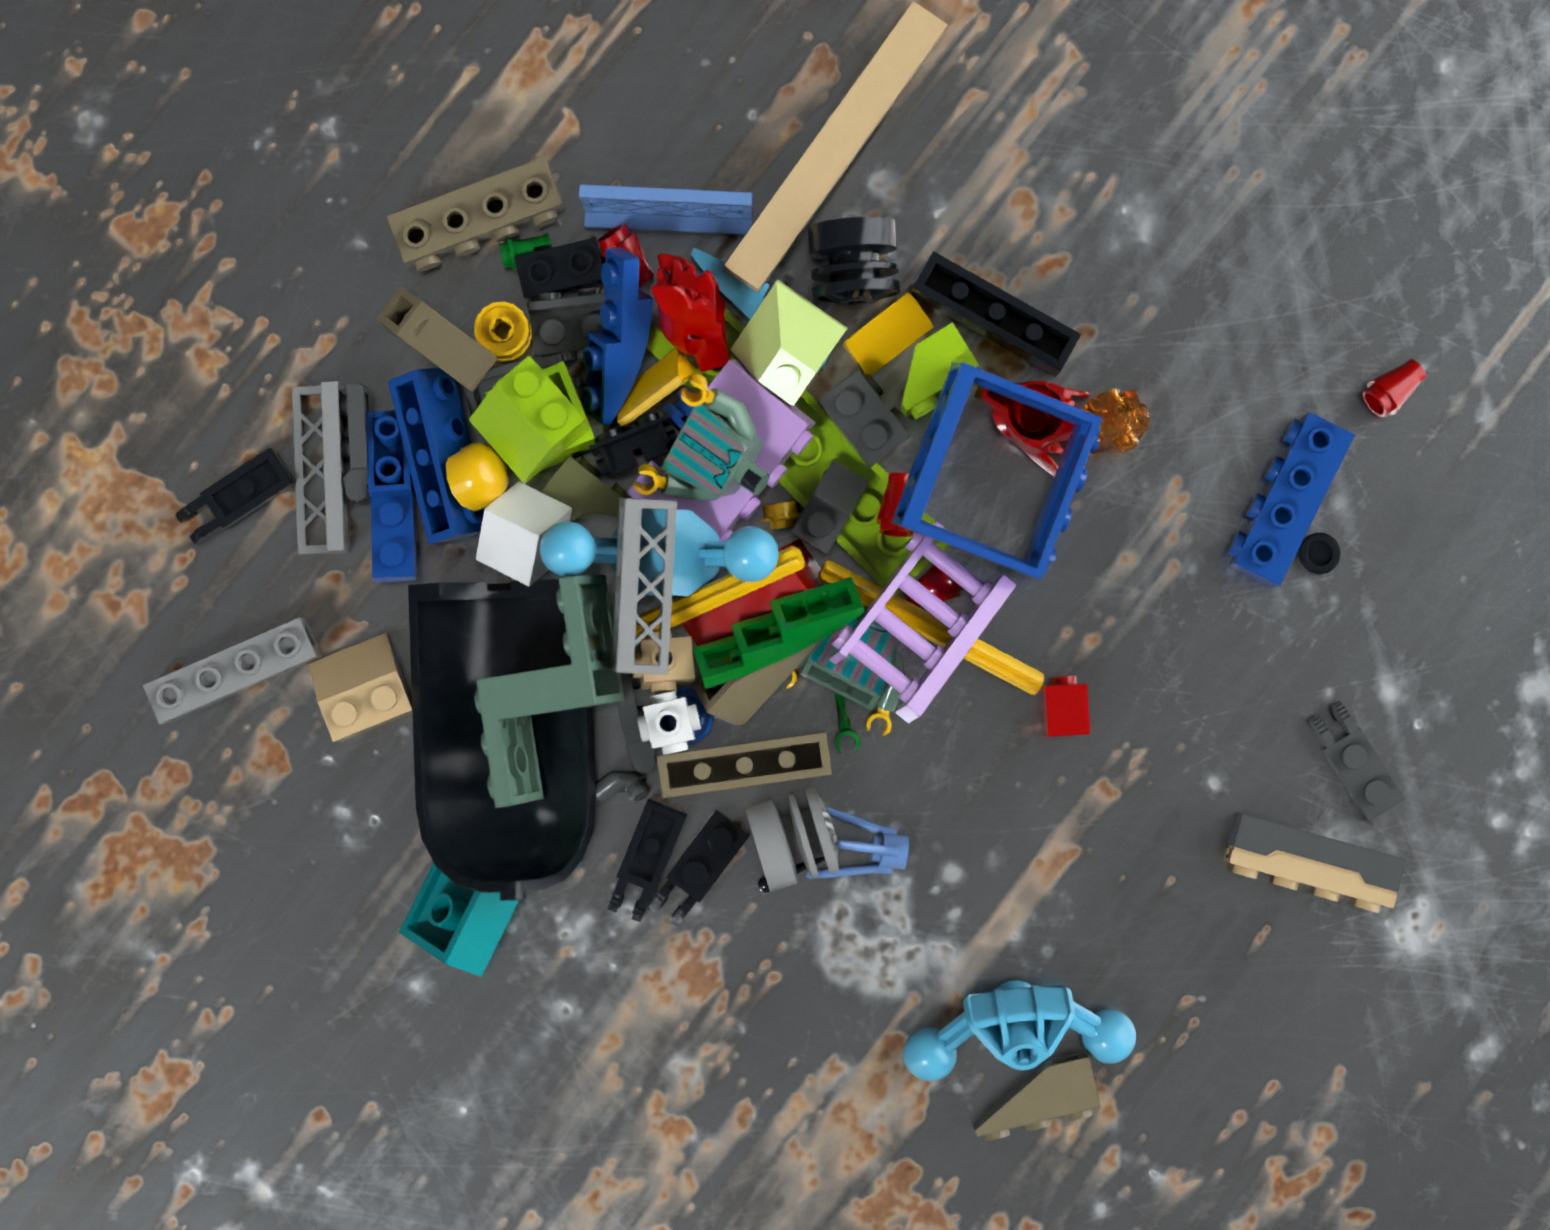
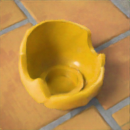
M482 442L468 444L447 459V481L453 496L461 506L472 511H478L488 507L506 492L509 483L506 463L489 444Z

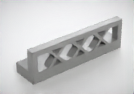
M338 381L321 382V386L292 387L297 546L299 555L350 553L348 496H345L346 492L344 490L346 487L343 486V477L347 474V462H344L342 438L346 437L345 420H342L340 412V395H344V386ZM321 395L322 416L315 424L303 414L302 396ZM303 421L311 427L305 435ZM315 433L323 438V459L317 465H314L304 453V445ZM305 463L312 469L306 477ZM317 474L324 480L325 500L318 508L306 497V486ZM306 504L314 511L308 518ZM320 516L326 522L327 544L308 545L307 528Z
M619 498L611 670L617 673L668 675L677 501ZM642 508L666 509L665 528L653 539L641 527ZM642 536L648 544L640 550V538ZM665 536L663 552L657 543ZM653 548L663 559V571L649 582L639 571V559ZM638 578H639V579L642 581V583L646 586V587L643 588L639 593H638ZM661 580H662V595L655 589V586H656ZM651 591L661 603V614L647 626L637 614V602ZM636 622L644 629L637 636ZM660 624V634L658 638L652 630ZM647 635L659 646L658 665L634 664L635 646Z

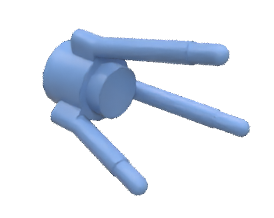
M827 807L830 817L881 835V837L874 836L872 843L838 840L836 842L837 847L840 849L871 853V861L878 863L839 867L840 871L829 874L828 868L817 870L818 878L871 873L891 875L893 868L905 869L909 850L908 836L897 835V828L880 826L851 814ZM807 871L806 877H807L808 879H813L812 876H811V875L809 874V872Z

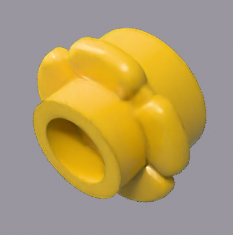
M796 500L763 505L764 518H761V521L770 522L771 530L794 527V518L800 517L802 512H798Z

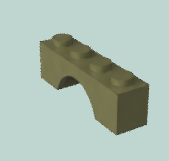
M569 456L541 490V493L572 507L570 522L575 523L585 518L599 515L618 519L619 498H632L617 483L610 489L598 479L601 475L599 469L585 457H582L577 462Z

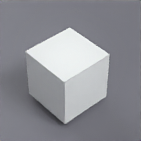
M518 481L485 508L476 560L530 587L549 570L540 554V544L544 534L553 525L570 521L572 507Z

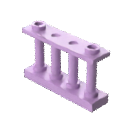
M939 522L933 524L940 528L944 527ZM916 532L905 545L910 552L865 610V613L862 614L853 628L846 624L831 644L837 649L828 659L836 665L850 653L900 693L899 698L903 703L895 713L908 723L922 715L1016 587V584L1004 574L992 583L988 580L982 582L933 543L934 539ZM921 556H924L973 595L971 600L976 604L968 615L964 612L958 614L909 575V572ZM897 588L901 589L948 627L947 632L951 635V638L944 647H941L939 644L936 647L884 607ZM873 620L925 660L923 665L928 669L920 680H917L915 677L910 680L860 640Z

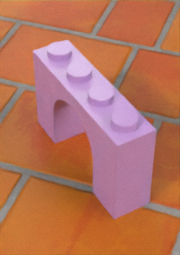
M738 359L729 360L707 389L717 388L745 404L756 428L755 434L763 442V447L754 464L770 474L767 485L773 488L787 472L788 469L783 464L792 452L799 455L813 439L814 435L809 431L816 422L795 405L792 407L759 384ZM662 458L651 460L649 464L654 466L658 475L663 476L666 472L660 468L665 460ZM641 474L636 481L648 484L653 478L650 475ZM634 484L627 492L633 499L677 501V509L692 510L716 531L720 541H727L731 534L734 533L731 530L741 518L745 521L749 520L762 503L757 498L759 494L753 495L742 486L735 494L720 497L715 501L681 499L662 494L659 488L652 494L642 495L635 490Z

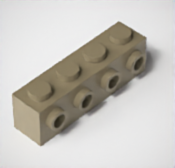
M545 157L386 217L404 264L409 270L416 267L418 272H422L440 265V258L452 253H456L457 257L474 253L480 249L479 243L495 238L496 242L506 241L508 237L513 238L520 234L519 228L534 223L535 227L551 224L559 219L558 213L564 212L565 209Z

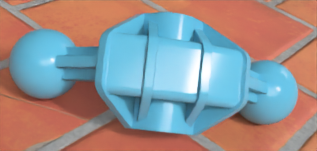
M642 509L641 527L652 539L665 528L666 509ZM676 510L672 596L691 595L714 578L719 571V567H726L735 578L744 582L761 581L768 577L776 568L779 550L776 541L767 531L758 527H744L731 534L727 541H720L716 531L692 510ZM570 521L557 523L546 531L541 540V558L550 571L564 577L579 575L587 570L592 563L612 564L613 572L616 575L618 528L615 530L613 538L592 537L591 533L581 524ZM642 536L640 538V550L648 544ZM665 536L657 543L663 552ZM653 548L639 559V571L649 582L663 571V559ZM638 578V593H639V592H640L643 588H645L646 586H645V585L642 583V581ZM662 580L655 586V589H656L661 595H662ZM649 591L646 595H653V594L651 593V591Z
M1014 980L1003 983L994 991L970 994L963 1000L964 1012L943 1029L929 1026L914 1031L905 1042L903 1059L907 1069L915 1077L924 1081L940 1080L946 1077L954 1068L957 1061V1047L975 1034L997 1060L1013 1069L1028 1070L1038 1066L1050 1057L1068 1028H1071L1082 1035L1083 1046L1094 1060L1104 1064H1114L1123 1061L1131 1054L1136 1043V1031L1131 1020L1122 1012L1105 1009L1092 1013L1073 1002L1071 990L1065 986L1039 987V985H1029L1026 982Z

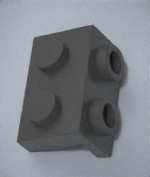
M856 370L818 400L817 403L870 469L895 448L908 440L910 435L906 429L910 427V424L895 406L890 410L882 401L880 396L884 392L870 374L863 377Z

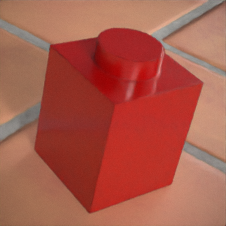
M1076 676L1051 677V686L1041 687L1044 737L1091 735L1088 685L1077 684Z

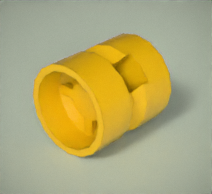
M504 301L493 302L484 307L476 317L474 324L475 338L480 345L498 357L496 361L514 363L524 358L530 351L533 343L531 324L523 311L514 304Z

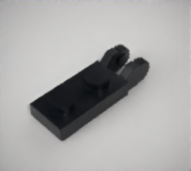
M269 448L202 491L199 498L183 507L175 515L179 522L183 523L195 518L200 512L209 507L215 518L194 530L189 536L194 545H197L221 529L229 528L294 486L295 482L274 449Z
M648 798L616 876L619 880L609 902L608 910L616 913L617 909L621 907L625 897L624 892L629 882L644 888L640 899L636 901L632 911V919L641 922L652 893H656L687 817L686 813Z
M716 810L666 876L667 882L648 907L656 912L666 903L669 898L668 895L675 886L679 887L689 896L682 905L677 907L671 916L670 923L677 928L694 904L701 902L750 834Z

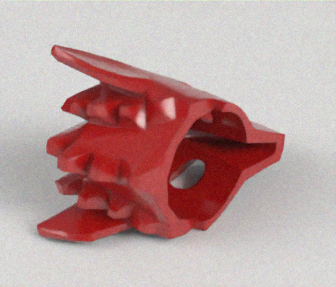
M664 253L657 255L660 267L657 269V284L650 287L654 300L658 305L659 323L666 340L679 351L694 356L701 373L714 368L724 367L731 360L726 336L725 300L720 298L719 284L710 270L696 273L694 263H689L688 260L682 257Z
M1048 381L1016 383L1078 409L1079 407L1070 398H1089L1091 396V392L1061 387ZM978 386L974 397L991 407L994 423L1000 433L1022 449L1041 468L1055 477L1058 465L1046 453L1062 454L1064 448L1059 442L1069 440L1074 424Z

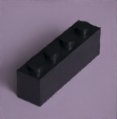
M934 251L911 291L914 298L1055 377L1061 372L1082 335Z

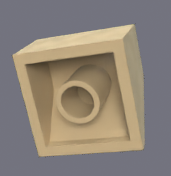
M387 632L309 663L317 703L333 742H341L412 713V693Z

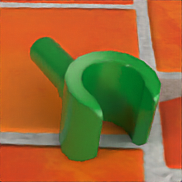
M836 694L835 701L839 721V730L834 736L836 749L842 754L839 741L843 736L850 735L855 739V749L858 751L860 739L857 732L851 728L846 697Z

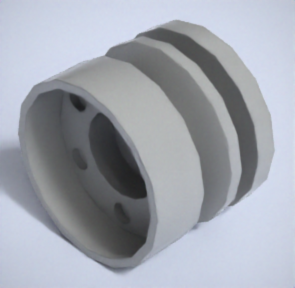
M814 786L804 789L809 808L799 810L794 792L788 794L789 814L780 815L772 799L745 807L770 892L797 884L796 864L805 863L813 879L819 877L814 860L818 857H825L829 874L840 871L838 866L839 848L836 844L838 841L828 808L816 793Z

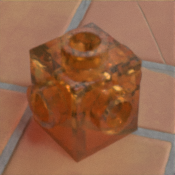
M1119 389L1107 390L1096 398L1089 399L1083 408V411L1103 418L1100 425L1101 431L1097 439L1100 441V444L1091 454L1113 449L1116 453L1130 451L1139 445V441L1150 427L1148 409L1144 403L1140 402L1136 389L1120 392Z

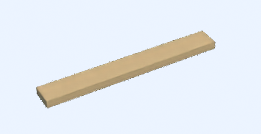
M914 1L727 260L723 267L724 271L759 293L945 32L948 24Z

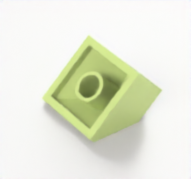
M777 280L732 346L731 351L759 384L793 407L837 345L847 327Z

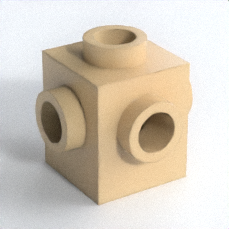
M655 632L656 636L659 638L660 632ZM670 632L668 675L632 673L633 678H640L641 690L651 689L652 695H659L672 691L677 692V687L692 686L695 680L691 636L672 638V633ZM647 635V640L639 642L638 652L634 655V664L658 665L656 661H658L659 646Z

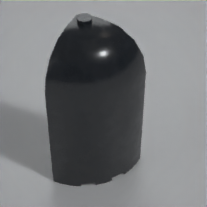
M559 579L536 580L530 587L519 581L499 584L470 582L408 585L415 804L421 839L435 866L457 886L479 892L500 893L501 901L525 900L526 891L543 890L565 881L583 860L591 839L596 806L593 706L531 715L544 799L495 808V801L489 794L487 784L490 774L488 756L484 754L481 745V735L484 732L482 715L478 712L475 705L476 680L572 665L571 657L567 655L563 643V635L567 631L565 617L557 604V590L560 588Z

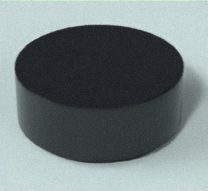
M1313 533L1304 537L1296 553L1299 566L1305 572L1312 575L1329 573L1338 565L1341 556L1339 544L1332 536L1326 533Z

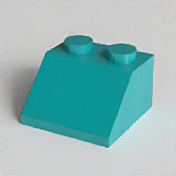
M433 862L399 933L444 964L482 977L519 900L501 901L500 893L479 892L457 886Z

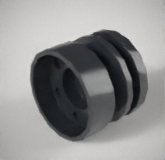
M875 216L826 220L808 226L810 256L829 260V265H824L811 271L812 280L829 282L812 288L814 301L836 303L837 305H863L900 294L899 280L883 278L899 273L898 264L879 260V256L897 250L894 219Z

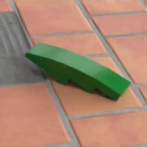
M852 577L769 601L771 613L731 624L733 636L693 647L694 657L705 689L749 675L786 659L828 637L865 613Z

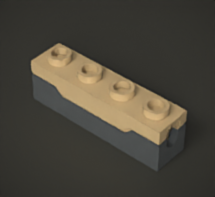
M1237 812L1227 843L1228 848H1226L1223 861L1234 864L1232 873L1257 879L1259 871L1274 875L1273 884L1298 890L1299 883L1315 887L1313 894L1315 896L1338 902L1340 894L1356 898L1355 907L1376 913L1380 912L1381 905L1394 909L1397 898L1396 893L1399 891L1407 861L1404 858Z

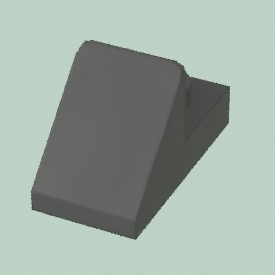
M833 460L790 534L827 555L870 481Z

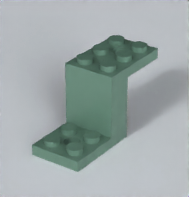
M580 575L559 578L560 588L557 590V604L565 617L567 631L564 632L563 643L567 655L571 657L572 665L476 680L475 705L478 712L482 715L484 732L481 735V745L484 754L488 756L490 774L487 784L489 794L495 801V808L544 799L531 715L625 701L621 673L611 670L613 621L606 575Z

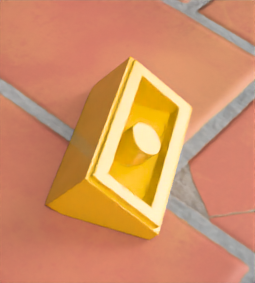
M908 291L844 341L843 347L865 375L870 374L873 376L933 329L934 326L917 300Z
M675 348L635 379L628 397L617 414V422L621 427H626L695 374L697 370L683 352Z

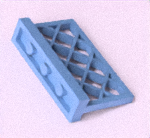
M580 184L579 198L585 212L584 228L587 230L609 231L617 225L625 223L629 230L634 229L635 232L745 237L752 227L753 193Z

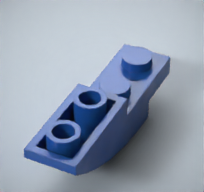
M622 247L606 248V260L601 268V279L605 287L604 304L600 308V321L603 330L588 332V346L585 347L583 352V361L587 370L586 387L582 391L583 406L586 412L602 425L612 423L633 387L642 364L652 321L653 298L638 289L639 258Z
M395 410L367 412L372 579L375 583L417 580V502Z

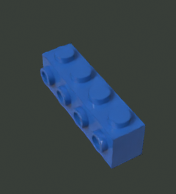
M441 368L417 369L388 380L428 545L465 539L480 534L485 508L472 511L461 506L451 492L446 475L447 459L459 452L462 447L471 444L455 379Z
M1311 412L1302 416L1301 420L1293 419L1283 438V441L1289 444L1282 458L1275 456L1264 478L1270 480L1264 494L1257 493L1247 510L1246 516L1250 517L1251 520L1245 532L1238 531L1228 548L1227 553L1233 556L1228 566L1272 588L1281 586L1355 434Z

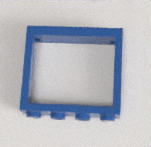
M952 362L891 523L1042 580L1044 572L1047 573L1050 562H1055L1057 550L1054 549L1058 535L1063 533L1070 523L1072 510L1069 506L1074 493H1078L1086 481L1087 469L1084 467L1090 452L1093 453L1100 444V441L1097 439L1101 431L1100 425L1103 418L966 363ZM973 384L1074 424L1023 559L921 520Z

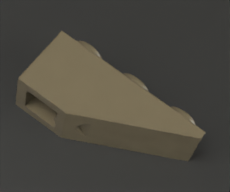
M401 285L376 318L377 321L471 392L474 391L498 359V357Z
M822 640L786 659L749 675L705 689L700 675L693 683V686L707 713L743 727Z
M1083 1052L1043 1062L972 1124L976 1137L984 1135L986 1141L997 1140L1009 1136V1129L1025 1125L1027 1131H1033L1049 1127L1051 1125L1050 1119L1067 1115L1068 1121H1075L1092 1116L1091 1109L1099 1108L1101 1105L1088 1055Z

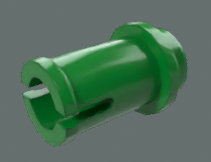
M546 233L541 236L514 241L511 240V237L506 238L507 242L499 243L503 267H512L513 271L517 270L514 257L537 252L534 251V248L550 245L549 234Z

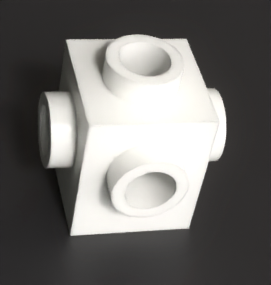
M675 691L650 696L652 705L644 706V716L637 717L642 742L650 741L652 749L662 747L663 755L688 750L687 741L696 739L694 731L701 729L696 704L688 706L687 698L677 699ZM672 715L675 717L677 725L673 731L667 732L661 728L660 721L663 716Z

